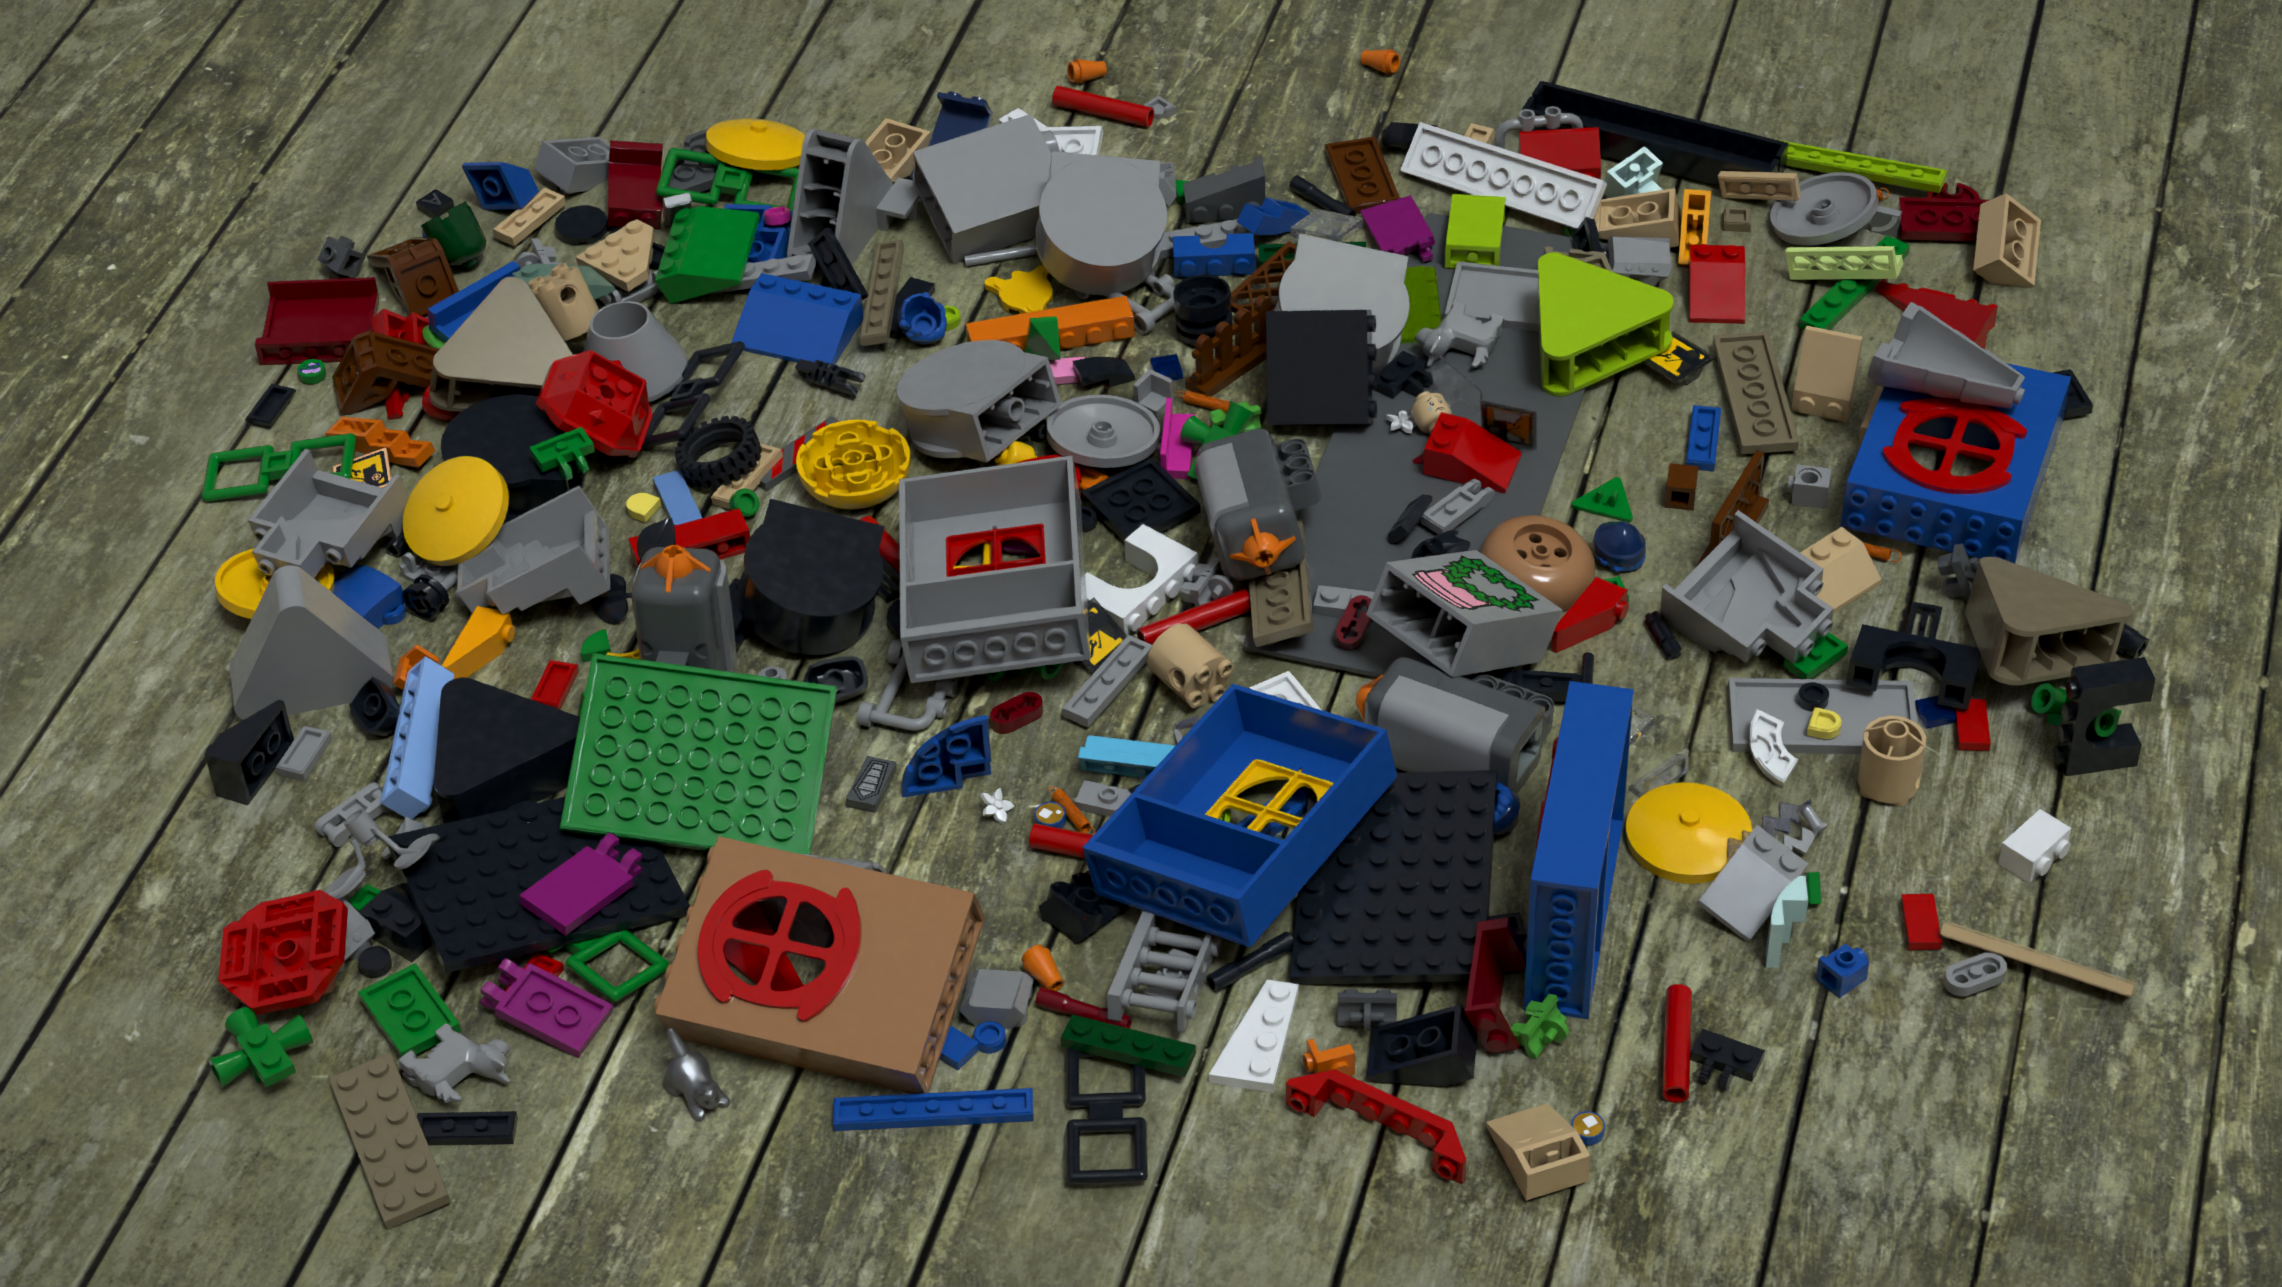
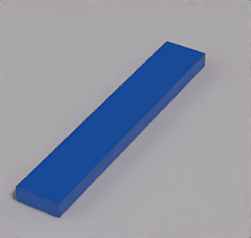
M1032 1088L834 1098L833 1100L834 1131L1034 1121Z

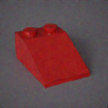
M1690 245L1688 260L1689 322L1745 324V246Z
M1441 412L1424 448L1423 474L1463 484L1477 479L1481 482V488L1490 487L1494 491L1506 493L1521 459L1522 452L1468 418Z

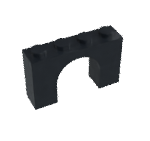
M1862 624L1850 658L1846 685L1876 691L1880 678L1885 671L1895 667H1914L1925 670L1940 680L1941 685L1937 704L1968 710L1979 672L1981 654L1978 647Z
M2145 657L2072 667L2070 680L2066 682V701L2061 707L2062 722L2057 728L2058 743L2053 749L2055 763L2061 766L2065 777L2138 765L2142 744L2132 723L2117 725L2115 731L2107 737L2099 736L2088 728V725L2097 715L2112 707L2151 701L2156 679Z

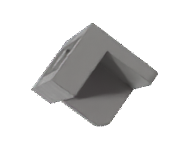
M898 177L876 207L879 230L888 231L897 218L913 221L917 219V202L920 197L912 180Z

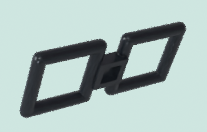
M742 341L698 350L692 354L688 360L687 368L682 373V381L670 391L672 395L669 399L670 401L660 403L654 411L641 449L686 439L711 401L710 395L703 392L706 389L721 386L745 349V344ZM726 356L713 377L689 380L701 361ZM692 408L678 430L652 435L666 413Z
M1067 1048L1066 1103L1072 1108L1089 1107L1090 1119H1072L1067 1122V1181L1070 1184L1144 1182L1148 1177L1147 1122L1142 1117L1123 1118V1106L1142 1105L1145 1103V1067L1132 1064L1133 1092L1079 1094V1058L1101 1056ZM1133 1131L1134 1169L1080 1171V1133Z

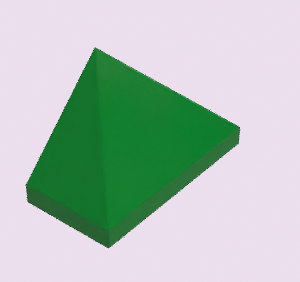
M1057 316L1030 318L1024 348L1025 353L1048 357L1049 360H1060Z

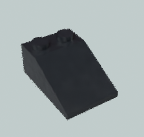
M277 700L223 731L207 747L204 755L217 797L249 805L275 771L276 766L294 741L284 701Z
M404 883L382 890L360 909V914L366 920L368 919L375 932L372 939L408 961H415L432 945Z
M1460 1004L1372 1028L1367 1068L1368 1080L1447 1086L1474 1079L1477 1034L1463 1006Z

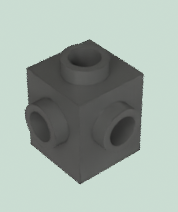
M328 236L317 260L326 265L325 270L335 276L342 274L356 278L366 254L354 247V241L344 236H340L339 239Z

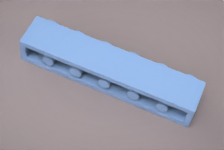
M426 656L407 672L400 714L397 720L380 802L398 814L410 819L416 817L420 812H426L433 800L431 792L435 775L441 690L446 683L454 679V673Z

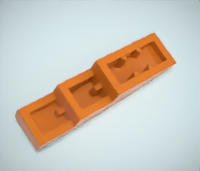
M342 416L325 433L326 436L354 434L356 436L355 451L363 454H369L386 447L389 462L419 468L435 452L431 442L411 440L407 431L386 429L382 420Z

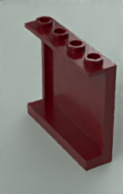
M375 277L267 282L270 301L263 335L256 338L255 348L260 365L301 364L309 359H318L323 363L340 362L354 336L366 331L373 332L371 318L377 314L380 299Z

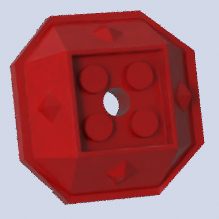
M592 350L555 360L549 367L535 403L542 411L545 410L549 419L562 431L569 432L582 427L594 443V448L609 456L627 455L628 457H636L641 450L653 416L648 402L646 380L625 369L620 360L610 361Z
M322 890L261 902L246 912L238 922L233 921L223 928L218 982L246 1007L251 1008L256 1015L288 1008L296 1009L298 1006L318 1002L322 995L333 991L337 972L344 963L348 908L342 901L337 898L335 899Z

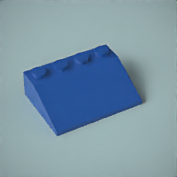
M761 273L749 291L731 343L742 341L745 344L744 351L796 363H798L799 359L812 362L821 360L826 363L836 364L863 321L861 294Z

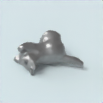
M669 1028L667 1030L668 1042L675 1057L667 1065V1072L664 1075L665 1087L669 1094L674 1097L683 1094L691 1117L695 1121L701 1122L705 1119V1113L708 1109H713L717 1106L721 1108L729 1107L731 1101L712 1078L710 1064L706 1058L697 1051H688L678 1033L673 1028Z

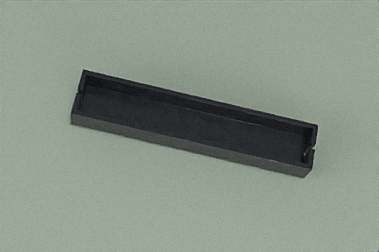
M1544 81L1539 82L1532 93V97H1529L1521 109H1529L1534 111L1535 116L1545 115L1546 108L1551 106L1558 107L1561 113H1571L1578 116L1583 123V128H1599L1601 156L1623 161L1645 146L1663 163L1660 171L1702 181L1707 184L1720 186L1718 179L1720 171L1784 173L1786 169L1789 144L1787 142ZM1560 124L1556 129H1573V126L1571 124ZM1546 126L1534 127L1532 131L1555 129H1550Z

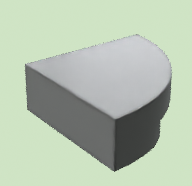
M1160 96L1144 104L1154 108V118H1167L1176 114V106Z

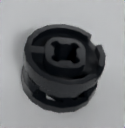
M419 575L414 580V584L409 585L402 593L403 602L415 616L425 621L433 620L439 614L440 609L445 608L449 603V595L439 581L429 575Z

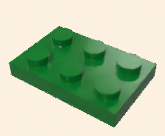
M416 963L358 991L360 1001L400 1057L410 1050L416 1055L440 1043L441 1041L436 1036L435 1031L446 1023L451 1026L453 1031L462 1032L460 1023Z

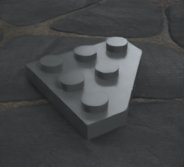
M708 129L688 135L684 141L683 149L710 154L705 146ZM677 159L668 187L694 192L708 191L711 189L717 166ZM729 164L731 168L743 169L742 167Z

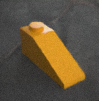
M1684 189L1678 266L1688 267L1690 245L1707 244L1711 191Z
M477 606L441 666L454 673V679L467 678L501 655L507 644L512 642L515 636V626L512 625L510 612L502 614L500 610Z

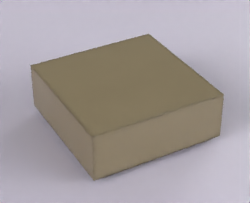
M1724 207L1723 231L1750 232L1751 208Z

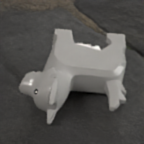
M1454 300L1450 311L1438 327L1434 330L1422 328L1416 334L1415 340L1422 345L1423 353L1429 358L1428 367L1432 366L1437 359L1446 354L1450 348H1454L1474 355L1471 367L1476 368L1485 365L1486 360L1489 359L1488 355L1493 352L1495 343L1502 332L1504 316L1491 312L1490 321L1482 323L1481 320H1476V317L1465 315V303Z
M447 1023L435 1031L441 1043L431 1049V1053L427 1054V1058L416 1059L415 1053L410 1050L398 1060L400 1068L404 1071L402 1073L403 1078L413 1087H419L424 1094L443 1099L445 1103L460 1102L462 1100V1097L452 1088L471 1073L498 1080L503 1084L510 1082L504 1073L507 1067L506 1055L510 1050L506 1042L496 1039L488 1044L479 1045L465 1035L453 1031Z

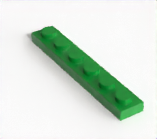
M1888 235L1876 245L1894 246L1895 254L1902 255V259L1909 254L1910 245ZM1840 279L1799 319L1798 327L1805 330L1806 326L1831 330L1882 279Z

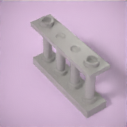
M1142 911L1107 994L1108 1019L1121 1021L1125 1009H1130L1131 1006L1176 1013L1178 1031L1184 1032L1188 1020H1193L1197 1009L1196 1000L1213 957H1218L1220 954L1221 938L1210 933H1206L1205 938L1159 931V927H1155V914ZM1158 943L1199 950V953L1195 959L1153 952L1151 947L1156 946ZM1152 964L1191 971L1187 980L1142 972V968ZM1140 985L1183 993L1178 1001L1137 994L1133 990L1135 987L1139 988Z

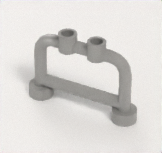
M1554 106L1546 108L1545 115L1535 116L1534 111L1524 109L1519 112V118L1506 120L1496 129L1494 146L1505 149L1506 133L1513 129L1528 132L1532 131L1534 127L1540 126L1556 129L1560 124H1571L1573 128H1583V123L1578 116L1571 113H1561V110Z
M1153 270L1140 283H1146L1151 286L1154 293L1158 296L1164 294L1169 297L1167 301L1150 311L1128 298L1132 312L1135 314L1134 329L1142 335L1154 329L1155 321L1174 309V281L1168 274L1157 278L1154 276L1155 271ZM1074 290L1077 296L1084 300L1093 295ZM1116 292V293H1113V294H1110V295H1103V296H1105V297H1107V298L1109 299V298L1121 297V296H1125V295H1123V294H1121V293H1119V292Z
M892 640L887 660L888 663L897 664L877 706L874 703L865 701L860 704L857 713V724L871 727L873 722L911 731L925 729L931 725L935 717L944 718L946 716L948 701L944 700L945 696H955L958 680L954 678L937 680L935 691L932 697L928 698L925 712L920 718L912 719L887 713L908 670L901 641Z

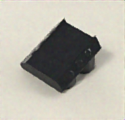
M1086 871L1085 873L1079 872L1072 875L1069 884L1061 881L1052 883L1047 900L1039 905L1042 921H1049L1073 939L1075 945L1129 905L1097 895L1090 873Z

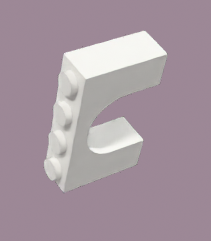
M1144 524L1124 540L1125 561L1154 577L1152 581L1141 587L1124 589L1112 586L1088 572L1085 574L1087 607L1092 602H1095L1125 638L1134 631H1137L1149 617L1158 613L1167 601L1176 597L1185 582L1194 581L1193 572L1198 567L1197 552ZM1108 623L1102 627L1116 635V632Z

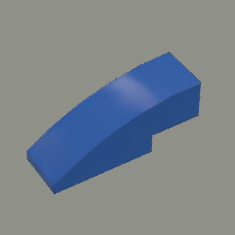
M1266 197L1262 206L1245 203L1237 223L1254 234L1276 235L1302 227L1313 221L1315 215L1298 204Z

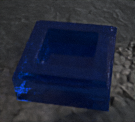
M1177 354L1150 358L1151 370L1171 378L1172 381L1183 379V371Z
M1938 696L1915 701L1916 711L1926 729L1955 723L1956 714L1952 707L1937 704Z

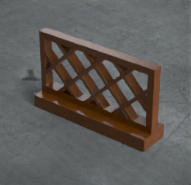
M1288 241L1231 292V311L1236 314L1240 308H1245L1250 312L1253 311V298H1257L1260 295H1265L1271 300L1272 296H1278L1279 287L1270 288L1269 283L1281 282L1286 268L1293 262V259L1284 260V257L1289 252L1295 254L1297 245ZM1271 269H1282L1283 274L1267 275V272ZM1265 283L1266 289L1251 290L1250 288L1254 284ZM1249 298V304L1238 305L1235 303L1238 299Z
M1755 451L1712 521L1710 544L1700 558L1698 565L1733 530L1734 514L1738 510L1759 524L1768 509L1769 499L1760 496L1764 461L1763 452Z

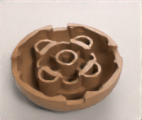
M1524 515L1508 519L1497 525L1487 535L1480 549V553L1560 607L1563 611L1570 609L1595 579V560L1587 542L1572 527L1554 518L1540 515Z

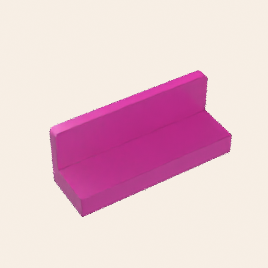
M1166 398L1160 451L1161 467L1174 479H1190V476L1187 474L1191 468L1193 444L1181 441L1180 434L1186 420L1191 416H1195V414H1173L1172 398Z

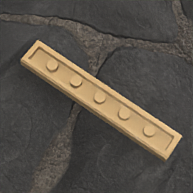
M1949 921L1943 923L1940 932L1943 937L2127 997L2134 995L2137 988V982Z

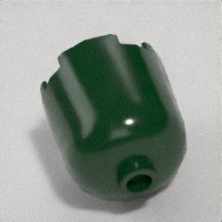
M465 201L447 210L448 217L441 219L440 216L434 217L420 226L426 238H436L450 267L463 265L466 269L479 262L477 256L484 252L487 241L471 207Z

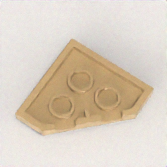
M637 219L631 221L620 230L609 234L605 239L594 246L588 247L584 252L576 256L578 266H590L607 281L629 292L649 279V264L652 262L653 255L652 244L655 242L654 228Z

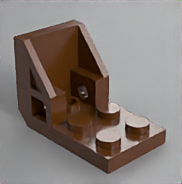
M414 237L367 255L370 266L385 269L390 285L408 316L412 312L420 316L428 313V308L459 292L444 250L436 238Z
M366 331L354 336L332 376L340 413L351 415L388 398L398 381L408 385L413 384L427 388L431 383L433 358L440 349L372 331Z

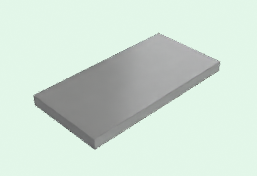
M1457 261L1444 317L1450 311L1453 301L1456 300L1466 304L1465 315L1476 317V320H1481L1482 323L1490 321L1489 317L1491 312L1504 316L1502 328L1539 332L1538 270Z
M1729 678L1728 694L1732 752H1751L1749 732L1752 718L1758 709L1784 722L1781 738L1784 747L1789 753L1861 754L1864 730L1871 721L1879 717L1892 715L1905 717L1917 723L1913 681L1880 680L1877 690L1871 691L1847 686V680ZM1816 682L1824 685L1829 690V702L1824 709L1833 711L1841 717V732L1837 737L1820 739L1807 736V729L1813 711L1803 709L1798 703V692L1802 685Z

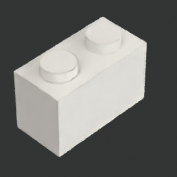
M2039 809L2002 842L1998 864L2030 884L2037 876L2045 875L2057 858L2062 859L2068 853L2071 847L2069 842L2071 827Z

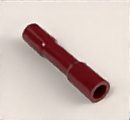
M1041 987L1036 996L1035 1003L1037 1006L1061 1014H1073L1129 1029L1132 1024V1016L1123 1014L1121 1021L1108 1019V1008H1100L1045 987Z

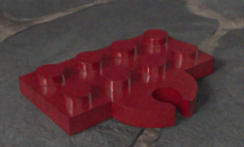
M1947 182L1944 183L1940 193L1928 191L1926 198L1899 197L1898 210L1902 211L1900 221L1901 239L1976 241L1980 204L1989 200L1980 199L1979 194L1972 187L1962 183H1957L1955 194L1947 193Z

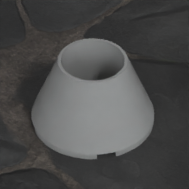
M633 301L612 303L598 310L590 320L583 352L592 350L610 361L620 360L625 369L645 379L647 382L648 402L666 395L682 381V373L688 366L687 356L683 347L643 304Z

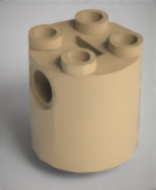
M561 263L551 269V274L545 277H536L530 280L528 285L564 341L571 339L573 343H578L586 339L590 320L599 308L579 268L575 266L568 267L566 263Z
M1177 624L1163 632L1153 643L1147 659L1149 670L1192 708L1202 706L1210 700L1216 702L1226 691L1225 686L1234 669V664L1188 624Z
M1890 715L1879 717L1867 725L1863 735L1857 781L1860 786L1859 792L1863 797L1901 807L1908 804L1909 799L1917 793L1920 787V777L1926 748V735L1917 723L1905 717Z

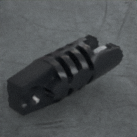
M799 359L795 367L798 374L805 377L807 382L851 396H856L858 391L854 386L846 384L847 379L862 383L866 377L864 373L821 360L812 362Z

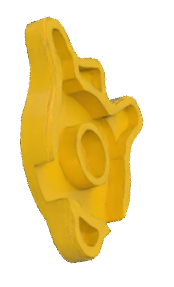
M1044 265L1036 267L1031 272L1014 271L1011 274V279L1004 280L997 277H989L984 282L985 289L999 297L1000 304L1008 313L1010 309L1019 311V314L1046 310L1047 304L1053 302V288L1048 281L1050 273Z

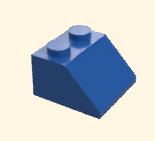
M504 162L463 163L461 165L483 210L522 209L539 192L529 169Z

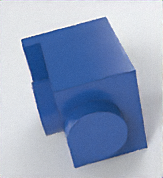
M1845 943L1827 957L1821 956L1818 959L1816 980L1840 999L1867 979L1868 957L1862 949L1858 947L1852 949Z

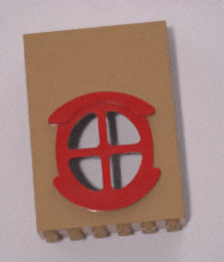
M718 836L715 846H712L708 852V866L705 875H702L698 880L695 903L688 908L686 915L687 925L684 934H680L677 939L674 962L667 967L664 990L662 994L660 993L655 1001L654 1011L666 1030L673 1028L682 1040L911 1094L929 1093L985 921L984 913L975 893ZM771 898H785L787 900L778 930L774 935H765L733 926L736 916L752 904ZM808 903L814 906L830 922L834 933V942L830 948H822L789 939L791 927L798 907L801 904ZM735 940L766 947L770 950L761 979L757 985L751 986L743 982L728 966L724 953L725 945L728 941ZM785 953L814 958L826 963L823 972L804 986L787 991H774L771 989L780 959Z

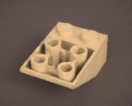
M1548 1103L1486 1122L1487 1129L1526 1201L1589 1181L1591 1156L1577 1130Z

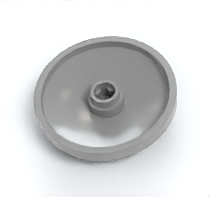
M1847 172L1823 174L1799 183L1801 197L1798 201L1776 200L1770 212V220L1775 234L1788 243L1806 246L1830 243L1847 237L1865 226L1878 209V195L1874 184L1868 178L1859 174Z
M1086 395L1067 400L1049 414L1046 427L1048 443L1059 455L1063 457L1073 456L1075 463L1098 468L1123 467L1146 459L1156 450L1160 434L1159 422L1150 410L1132 400L1111 395Z

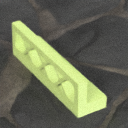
M1894 246L1787 247L1785 251L1790 280L1897 279L1903 266L1902 255L1895 254Z

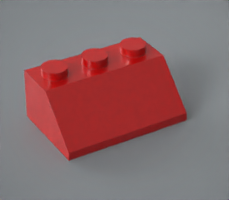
M1598 127L1519 131V154L1601 179Z

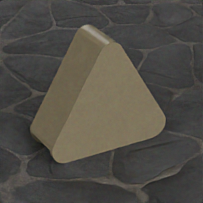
M517 277L502 279L435 354L429 398L434 406L442 410L462 412L480 401L497 396L513 394L538 396L551 364L555 360L573 355L524 280Z
M1983 557L1979 560L1965 611L1989 676L2000 683L2013 686L2070 677L2072 667L2119 661L2116 651L2125 621L2130 620L2133 614V609L2125 602L1997 557Z

